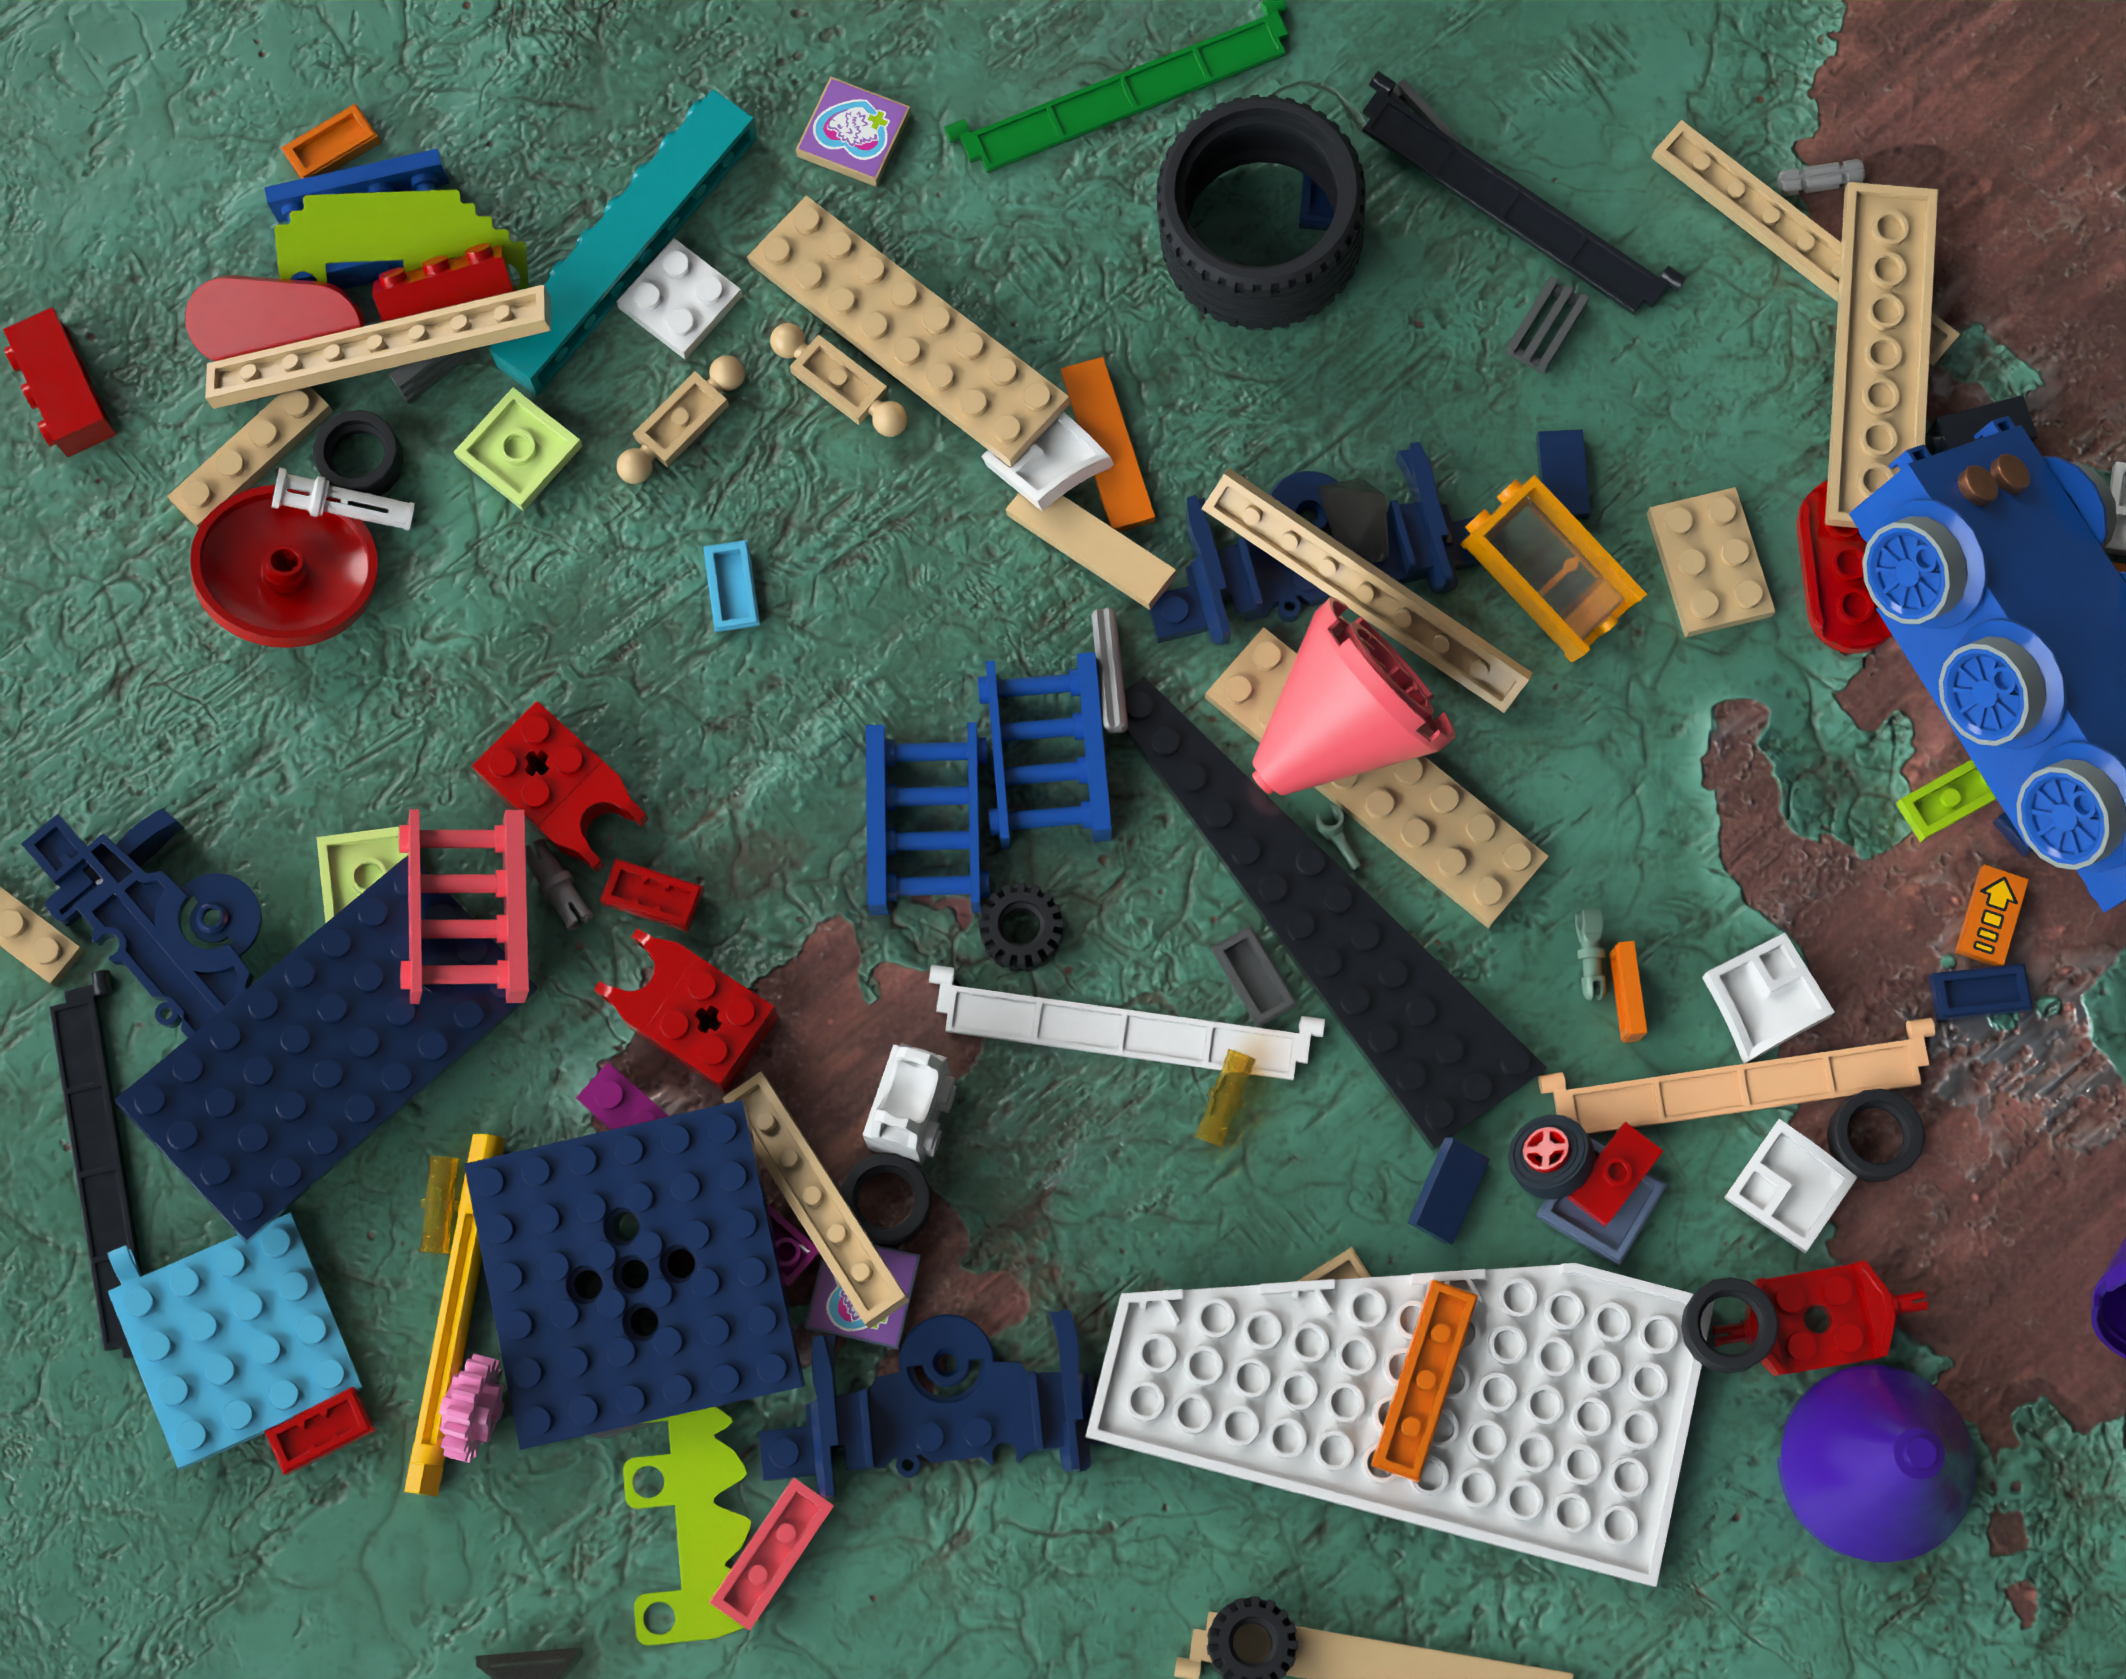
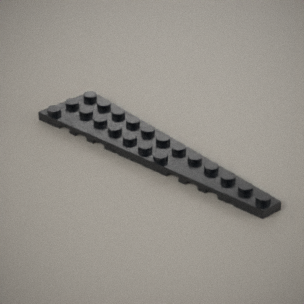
M1145 677L1124 690L1128 728L1125 732L1432 1151L1443 1143L1445 1137H1453L1547 1069L1526 1046Z

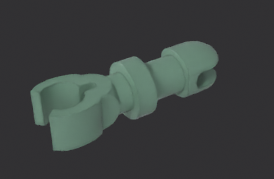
M1582 909V912H1576L1575 915L1576 932L1581 943V949L1577 950V959L1583 962L1582 993L1585 999L1591 1001L1594 985L1596 999L1602 1000L1606 994L1605 976H1602L1601 960L1606 958L1605 948H1600L1603 928L1602 913L1600 909Z

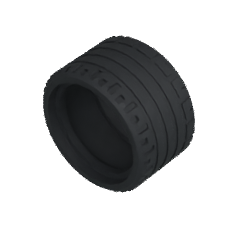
M1250 95V98L1244 99L1238 97L1228 103H1219L1212 110L1207 109L1202 112L1198 119L1192 120L1186 125L1187 129L1184 132H1180L1176 136L1175 142L1166 152V161H1162L1160 174L1157 179L1156 200L1161 248L1164 262H1167L1168 273L1175 282V286L1179 291L1185 292V299L1190 304L1197 306L1200 312L1203 314L1209 313L1212 315V319L1218 322H1226L1229 326L1236 328L1238 325L1244 326L1248 330H1255V328L1272 330V327L1278 326L1285 328L1289 327L1291 323L1305 321L1306 317L1311 314L1313 316L1317 315L1322 311V308L1329 306L1335 301L1337 293L1341 294L1344 291L1346 284L1355 273V265L1359 264L1363 248L1366 186L1363 167L1361 163H1358L1359 155L1351 145V140L1346 133L1342 134L1340 132V126L1336 122L1327 119L1326 114L1320 110L1316 112L1312 109L1311 105L1304 102L1300 104L1295 102V99L1288 97L1286 99L1278 98L1277 95H1268V97ZM1257 162L1278 163L1305 174L1325 192L1334 210L1331 225L1317 244L1305 254L1293 260L1267 267L1244 266L1225 260L1207 248L1196 236L1189 222L1195 201L1206 186L1218 176L1231 169Z

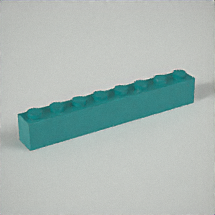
M713 89L703 100L698 99L690 107L683 124L676 132L671 131L664 137L659 146V152L649 163H643L638 167L632 177L631 184L622 195H616L608 202L604 215L593 228L589 227L582 232L576 242V248L567 259L558 261L552 267L548 275V281L544 284L550 294L551 331L492 344L489 351L496 366L538 396L617 304L616 301L652 263L757 140L758 136L754 118Z

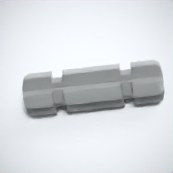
M1853 159L1843 161L1841 166L1838 162L1803 167L1802 172H1799L1797 168L1782 170L1777 177V185L1780 195L1785 197L1799 195V190H1803L1804 193L1837 189L1840 188V184L1846 187L1848 182L1863 183L1865 169L1862 160Z

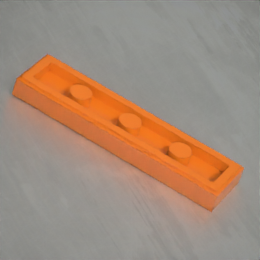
M1099 357L1060 368V375L1066 393L1069 396L1070 406L1076 423L1102 447L1114 463L1110 469L1093 476L1109 526L1120 533L1155 523V515L1104 358Z
M1434 1279L1430 1280L1370 1466L1416 1483L1420 1481L1478 1295Z

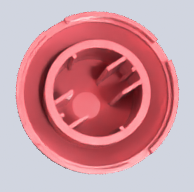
M1330 597L1315 611L1252 761L1256 769L1252 773V777L1260 788L1269 795L1274 791L1281 796L1436 753L1444 749L1456 738L1455 729L1446 713L1443 712L1436 719L1432 716L1434 710L1430 700L1434 695L1415 671L1363 617L1360 616L1355 622L1349 623L1340 616L1348 606L1337 598Z

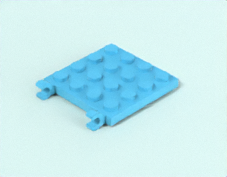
M291 1212L279 1218L277 1217L247 1244L237 1235L144 1276L140 1273L132 1250H128L126 1245L107 1253L121 1283V1286L109 1290L108 1293L179 1470L186 1469L264 1434L265 1430L293 1418V1416L351 1387H355V1390H358V1392L364 1389Z

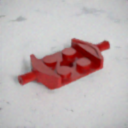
M1866 1260L1858 1261L1854 1264L1767 1279L1764 1277L1752 1282V1284L1766 1293L1776 1310L1779 1324L1776 1343L1766 1358L1760 1361L1774 1377L1886 1357L1889 1353L1895 1320L1899 1314L1928 1310L1927 1301L1912 1302L1927 1298L1923 1290L1896 1296L1893 1293L1891 1294ZM1746 1304L1745 1317L1740 1322L1712 1326L1713 1336L1728 1334L1727 1336L1714 1338V1343L1717 1347L1743 1341L1745 1344L1752 1346L1757 1338L1759 1326L1756 1314L1748 1304ZM1809 1307H1818L1826 1313L1828 1325L1823 1333H1814L1806 1327L1804 1314Z

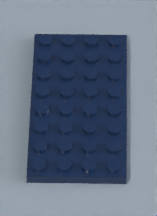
M408 855L115 1099V1103L246 1244L523 1004L506 1003V990L497 989V984H422L420 1004H410V989H401L400 985L401 961H409ZM420 863V874H430ZM421 893V920H474L449 893ZM491 938L421 939L422 965H497V960H505V952ZM530 979L526 1000L537 991V986Z

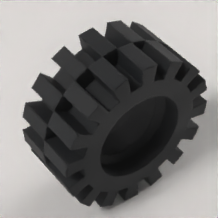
M1017 883L1015 888H1010L1009 884L1001 887L1002 892L998 895L994 892L989 897L987 906L984 905L981 910L979 929L985 952L989 957L992 956L995 959L997 965L1000 967L1004 965L1009 966L1010 971L1018 972V968H1026V972L1034 971V966L1039 964L1041 967L1048 964V959L1051 956L1055 957L1059 951V944L1062 943L1063 919L1059 904L1056 905L1054 903V897L1049 892L1044 894L1041 892V887L1034 884L1032 888L1025 887V883ZM1017 911H1026L1033 914L1040 924L1037 937L1026 944L1013 943L1005 936L1003 931V925L1007 917Z
M1257 1596L1244 1599L1242 1597L1226 1605L1213 1619L1207 1634V1654L1210 1655L1213 1669L1219 1672L1222 1679H1282L1293 1666L1296 1659L1295 1653L1298 1650V1641H1296L1295 1635L1297 1630L1295 1624L1290 1622L1289 1614L1285 1609L1281 1610L1277 1607L1276 1602L1270 1599L1266 1601ZM1245 1624H1257L1263 1627L1270 1636L1271 1650L1268 1656L1261 1662H1245L1238 1657L1234 1650V1635Z

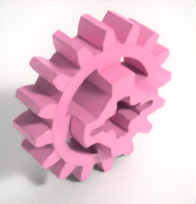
M474 1353L472 1359L468 1358L466 1360L465 1370L453 1376L451 1386L446 1396L442 1399L439 1414H442L440 1430L445 1434L441 1444V1448L445 1449L443 1456L471 1463L472 1458L478 1455L480 1444L483 1445L484 1442L488 1443L491 1440L493 1430L498 1420L501 1419L504 1402H502L504 1386L498 1383L502 1374V1369H499V1360Z

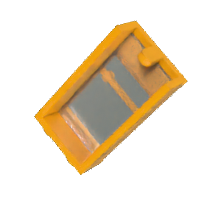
M1535 474L1523 484L1516 478L1496 497L1502 504L1492 514L1484 509L1465 526L1471 534L1460 545L1463 549L1467 548L1563 650L1564 656L1572 663L1584 656L1590 650L1589 646L1598 637L1613 628L1618 623L1617 619L1629 607L1641 601L1647 593Z

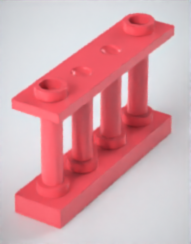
M410 809L407 825H399V853H408L409 961H401V989H410V1004H420L422 984H497V989L506 990V1003H525L529 992L524 810H505L502 825H494V830H420L419 809ZM420 848H494V853H502L503 870H495V874H420ZM421 893H495V898H503L504 915H496V919L421 920ZM496 938V943H504L505 960H497V965H422L421 939Z

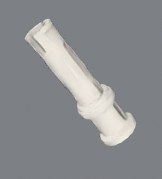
M279 467L271 507L279 509L281 505L303 509L309 511L310 516L314 517L322 516L323 512L362 521L403 528L409 531L415 503H407L370 493L329 485V480H325V477L318 476L315 480L288 474L285 468ZM287 489L307 492L309 496L291 493ZM326 497L339 499L340 503L328 501ZM348 502L385 509L387 513L348 505Z

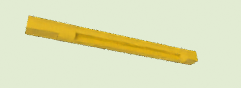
M473 1134L467 1163L503 1155L506 1139L490 1134ZM466 1173L416 1437L413 1443L404 1492L438 1497L445 1456H443L445 1449L441 1448L445 1434L440 1430L442 1414H439L442 1399L446 1396L451 1386L453 1376L459 1374L462 1368L482 1263V1254Z

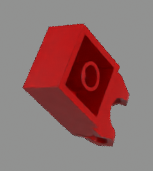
M538 701L472 765L480 780L512 810H524L525 821L560 853L585 862L596 872L604 864L588 845L587 832L594 819L603 814H619L625 819L633 820L640 827L649 820L645 812L630 798L620 776ZM542 765H547L549 769L542 776L538 772L534 773Z
M637 928L631 937L637 945L647 951L650 958L654 961V974L651 981L636 991H625L618 987H610L599 981L594 991L598 996L616 1008L629 1029L726 1094L779 1019L775 1007L678 942L654 938ZM717 1016L721 1026L716 1031L709 1028L707 1033H704L702 1023L709 1017Z

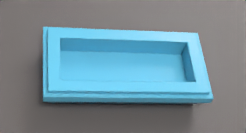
M748 540L703 546L715 633L760 626Z

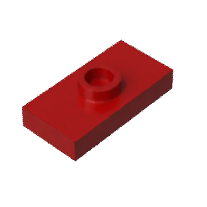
M616 858L600 903L604 906L689 933L705 890L703 886Z
M1624 1122L1595 1159L1593 1171L1585 1184L1566 1198L1603 1227H1606L1663 1153V1150L1627 1122Z
M351 1387L264 1432L283 1475L288 1476L376 1430L358 1390H355V1387Z

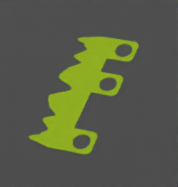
M716 1406L643 1422L668 1421L671 1454L631 1458L626 1461L623 1467L625 1500L630 1507L641 1509L675 1505L682 1590L647 1593L636 1598L634 1602L636 1637L641 1644L646 1646L716 1639L745 1628L709 1603V1600L731 1569L726 1567L725 1563L741 1549L751 1525V1520L746 1516L721 1508L714 1503V1498L719 1493L736 1484L747 1475L745 1466L735 1451L714 1436L733 1422L730 1416ZM644 1466L656 1467L664 1477L662 1491L652 1498L638 1495L633 1487L635 1473ZM653 1603H666L675 1613V1623L671 1630L665 1634H653L645 1627L644 1613Z

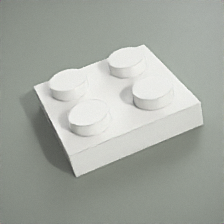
M673 238L616 302L621 311L686 360L743 295L738 286Z

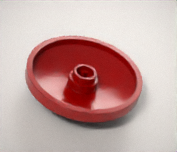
M275 485L252 488L228 498L213 509L203 520L193 539L190 554L191 579L194 591L204 610L217 624L233 635L252 643L270 647L292 648L309 646L328 640L345 631L360 618L371 602L375 592L378 570L375 543L362 520L323 512L322 516L314 517L310 516L307 510L281 505L279 509L272 508ZM287 489L291 493L309 496L307 492ZM326 497L328 501L340 503L338 499Z

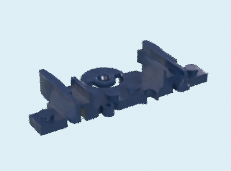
M1420 442L1410 443L1409 450L1398 451L1395 459L1406 479L1413 503L1399 505L1397 500L1390 501L1387 512L1377 503L1353 506L1349 493L1340 482L1327 474L1315 471H1302L1291 474L1279 481L1271 490L1270 496L1298 515L1307 510L1313 511L1317 516V520L1312 524L1323 532L1330 525L1332 510L1340 509L1339 526L1331 537L1400 584L1427 578L1432 592L1436 594L1455 590L1458 585L1456 571L1482 565L1467 548L1463 549L1460 545L1471 534L1465 526L1475 517L1455 522L1451 521L1447 504L1439 503L1434 474ZM1194 495L1187 498L1186 506L1187 535L1195 557L1190 566L1185 567L1188 586L1164 592L1151 610H1149L1157 643L1209 631L1211 641L1214 644L1224 645L1230 643L1231 630L1223 601L1232 599L1236 614L1243 615L1245 622L1268 617L1274 607H1278V616L1281 620L1293 622L1299 617L1301 610L1300 601L1308 606L1323 604L1331 596L1244 537L1238 538L1237 544L1216 550L1211 528L1206 518V512L1202 510L1205 498L1198 500L1197 496ZM1499 531L1489 542L1506 559L1508 552L1502 532ZM1290 606V607H1292L1294 610H1293V611H1287V610L1285 609V607Z
M163 808L141 820L117 844L102 833L88 846L66 820L59 814H56L21 843L51 880L60 887L46 900V909L57 921L65 926L71 925L83 916L94 928L92 940L100 946L110 938H118L119 948L115 954L109 957V960L116 965H125L153 998L168 1001L159 1004L156 1008V1020L166 1028H175L181 1024V1031L189 1038L248 989L253 982L254 975L241 956L253 946L261 929L262 911L258 898L243 881L227 874L212 873L202 875L180 888L162 871L145 872L141 866L159 852L176 832L184 829ZM193 896L198 901L190 915V925L194 934L208 943H220L230 938L234 942L233 944L227 943L218 948L203 949L192 945L186 939L182 931L181 917L185 905ZM210 910H217L220 913L218 923L213 926L206 925L204 922L206 913ZM172 1011V1016L166 1019V1014Z
M1071 1311L1049 1312L1057 1338L1061 1372L1028 1371L1027 1373L1020 1362H995L992 1344L986 1333L976 1323L962 1316L942 1314L922 1321L910 1331L900 1351V1372L876 1377L869 1391L868 1389H862L859 1392L837 1396L835 1375L838 1336L835 1334L826 1337L824 1335L814 1337L811 1364L817 1400L805 1405L807 1426L759 1431L763 1481L816 1476L818 1494L823 1498H836L833 1448L844 1447L846 1470L867 1471L885 1469L893 1459H897L896 1469L905 1478L915 1477L919 1473L921 1463L917 1456H924L931 1463L982 1458L989 1465L993 1466V1452L1001 1444H1009L1014 1447L1018 1463L1022 1462L1028 1453L1059 1450L1061 1467L1064 1471L1072 1473L1088 1470L1091 1466L1090 1446L1109 1444L1085 1438L1095 1398L1094 1375L1078 1373L1079 1346ZM946 1354L954 1356L957 1361L956 1368L949 1373L941 1371L938 1366L939 1359ZM981 1360L980 1372L974 1384L964 1393L952 1397H941L927 1391L919 1383L914 1371V1367L923 1366L925 1374L931 1382L940 1387H954L962 1383L968 1376L971 1369V1361ZM906 1460H911L914 1463V1467L910 1471L903 1469V1463Z

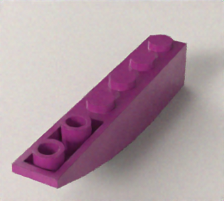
M609 1062L576 1097L581 1105L609 1130L669 1117ZM768 1204L783 1281L787 1287H790L819 1255V1251L811 1241Z

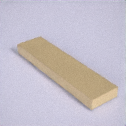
M1018 493L1005 509L1008 517L1149 610H1151L1177 577L1175 568L1063 495L1042 512L1023 495Z

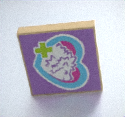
M830 76L796 148L797 157L877 187L911 115L910 106Z

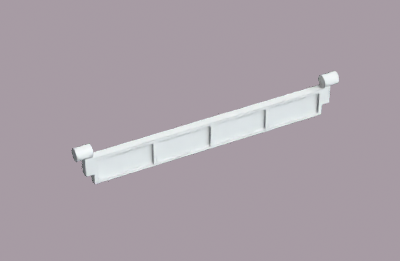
M931 965L929 983L940 984L936 1012L947 1014L945 1032L1286 1080L1294 1079L1296 1063H1308L1311 1036L1323 1037L1325 1019L1301 1016L1299 1033L954 986L955 968Z

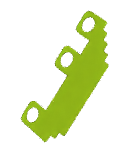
M457 189L305 195L303 197L304 209L291 211L289 214V224H281L274 227L279 279H291L298 272H308L318 282L327 283L325 263L403 260L405 272L422 268V263L430 258L445 255L450 260V258L466 255L465 251L470 247L490 243L491 247L502 245L508 264L517 269L520 276L519 283L516 286L517 290L529 288L526 243L523 241L512 242L509 240V231L507 229L493 228L490 216L476 215L473 203L460 202V192Z

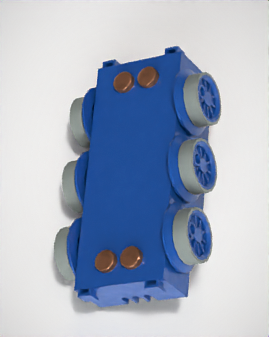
M2005 416L1991 421L1974 435L1976 441L1932 456L1924 444L1906 450L1888 465L1890 469L1899 467L1900 471L1852 510L1849 515L1857 526L1861 537L1867 542L1862 561L1863 576L1871 599L1878 606L1876 610L2026 846H2030L2041 859L2057 868L2077 870L2086 884L2089 894L2096 900L2103 913L2126 902V572H2118L2103 550L2111 541L2116 527V501L2106 481L2094 469L2079 462H2068L2060 457L2041 456L2022 425L2015 426L2010 417Z

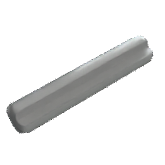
M1112 608L1096 609L1091 617L1102 725L1104 731L1108 734L1123 733L1128 728L1116 612Z

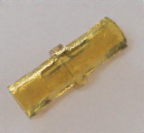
M1228 1048L1214 1088H1209L1206 1095L1210 1099L1194 1137L1223 1148L1237 1108H1242L1245 1101L1241 1097L1257 1059Z
M430 1156L426 1199H421L420 1209L425 1210L419 1252L449 1255L451 1250L449 1248L453 1212H458L459 1202L454 1200L460 1159Z

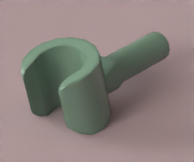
M1331 806L1332 815L1338 823L1333 826L1324 825L1317 814V832L1322 838L1333 841L1349 868L1353 871L1359 868L1361 864L1343 833V812L1338 807Z

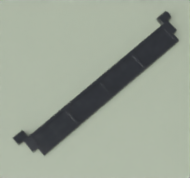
M1380 71L1374 75L1369 86L1377 92L1363 109L1362 114L1370 119L1362 129V133L1633 315L1642 302L1652 308L1667 286L1676 292L1680 289L1687 278L1686 276L1668 265L1659 278L1389 97L1397 83Z
M99 970L91 973L93 985L64 991L66 1003L50 1006L49 1010L104 1351H112L122 1348L123 1358L129 1359L133 1358V1354L108 1293L109 1290L121 1286V1283L107 1253L126 1245L128 1250H132L142 1276L143 1274L97 999L111 996L114 994L110 970Z

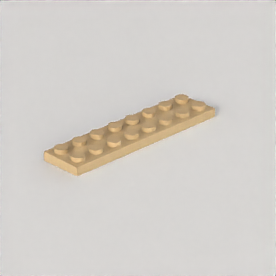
M1848 182L1845 188L1825 525L1857 528L1849 513L1900 471L1899 467L1890 469L1888 465L1906 450L1922 444L1925 445L1938 189Z
M807 195L747 256L752 267L1010 467L1022 457L1070 405L1069 396Z
M1263 627L1205 693V699L1260 743L1297 653ZM1425 756L1314 787L1488 929L1549 857Z

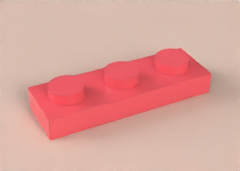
M792 1478L709 1600V1603L750 1631L834 1505L797 1479Z

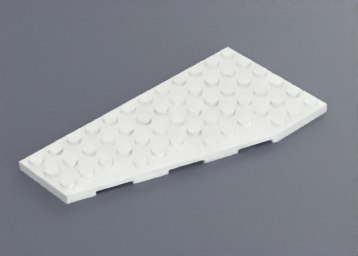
M1578 1263L1489 1270L1476 1269L1416 1273L1411 1275L1340 1280L1282 1282L1191 1290L1178 1289L1121 1293L1085 1438L1647 1586L1657 1587L1702 1366L1700 1362L1694 1359L1684 1344L1681 1330L1683 1311L1693 1294ZM1434 1279L1476 1294L1478 1299L1420 1481L1416 1483L1370 1465L1429 1282ZM1715 1300L1707 1305L1701 1317V1331L1706 1341Z

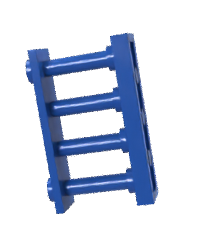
M437 148L264 188L267 203L277 221H288L289 224V214L291 211L304 209L303 197L305 195L427 191L449 184L446 167ZM403 260L326 264L327 283L333 284L342 290L374 283V281L379 280L378 276L383 272L395 268H404ZM298 272L291 277V280L317 281L308 272Z
M1095 652L1078 653L1077 669H1069V674L996 680L995 660L985 661L987 676L978 677L980 704H989L998 808L989 809L991 837L1000 836L1001 850L1010 849L1009 830L1082 824L1083 829L1092 828L1093 842L1111 841L1112 828ZM1070 692L1071 697L1080 696L1081 712L1073 713V718L1000 724L998 698ZM1074 736L1075 740H1084L1085 756L1077 757V762L1003 767L1001 742ZM1078 780L1079 784H1088L1089 801H1081V806L1007 812L1005 786Z
M967 722L968 742L895 744V739H887L884 725H866L867 900L870 915H889V901H897V896L970 894L972 913H981V899H988L990 897L989 871H980L978 767L980 764H987V737H978L977 722ZM968 760V786L896 788L895 783L887 784V767H895L896 762ZM969 805V831L896 833V828H888V811H896V806ZM970 849V876L897 878V873H888V856H897V851Z

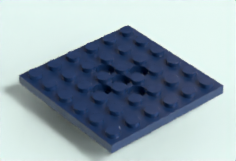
M746 1100L734 1101L464 1164L520 1450L805 1386ZM628 1213L633 1214L639 1222L638 1233L631 1240L626 1239L620 1231V1222ZM684 1249L689 1251L695 1259V1268L687 1277L681 1275L675 1266L677 1255ZM637 1260L642 1261L649 1271L647 1282L642 1287L636 1286L629 1276L631 1265ZM590 1271L596 1272L602 1280V1289L596 1297L589 1296L584 1289V1279ZM647 1307L652 1309L658 1317V1326L653 1334L645 1333L639 1325V1316Z

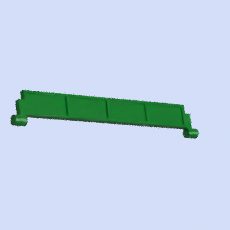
M1262 1L1261 9L1265 17L973 132H970L965 119H962L944 127L946 137L949 143L960 140L970 163L981 160L986 172L990 173L1285 56V50L1281 41L1288 38V32L1279 14L1287 11L1286 1Z

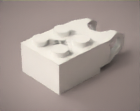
M901 1043L899 1046L893 1044L863 1132V1138L868 1150L877 1153L898 1154L912 1160L920 1167L923 1166L926 1156L934 1157L942 1134V1130H939L940 1123L937 1122L940 1112L949 1113L957 1090V1086L954 1085L955 1078L951 1077L947 1057L911 1047L904 1043Z

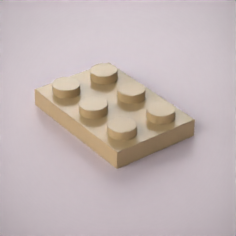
M1736 487L1649 507L1646 514L1685 638L1773 616L1775 608Z

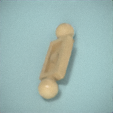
M792 323L780 324L773 330L770 337L772 350L779 357L785 359L796 358L790 366L791 374L851 420L860 425L868 415H871L876 431L886 437L897 436L905 430L908 423V415L905 408L894 401L882 402L881 400L888 393L887 386L819 334L807 345L804 332L800 327Z
M730 355L720 356L715 359L711 364L710 378L707 381L694 371L633 432L635 440L642 446L639 449L631 448L625 450L618 457L616 464L617 472L625 482L639 484L646 481L651 475L652 461L655 458L668 468L729 406L727 399L721 392L735 390L743 383L745 369L739 359Z

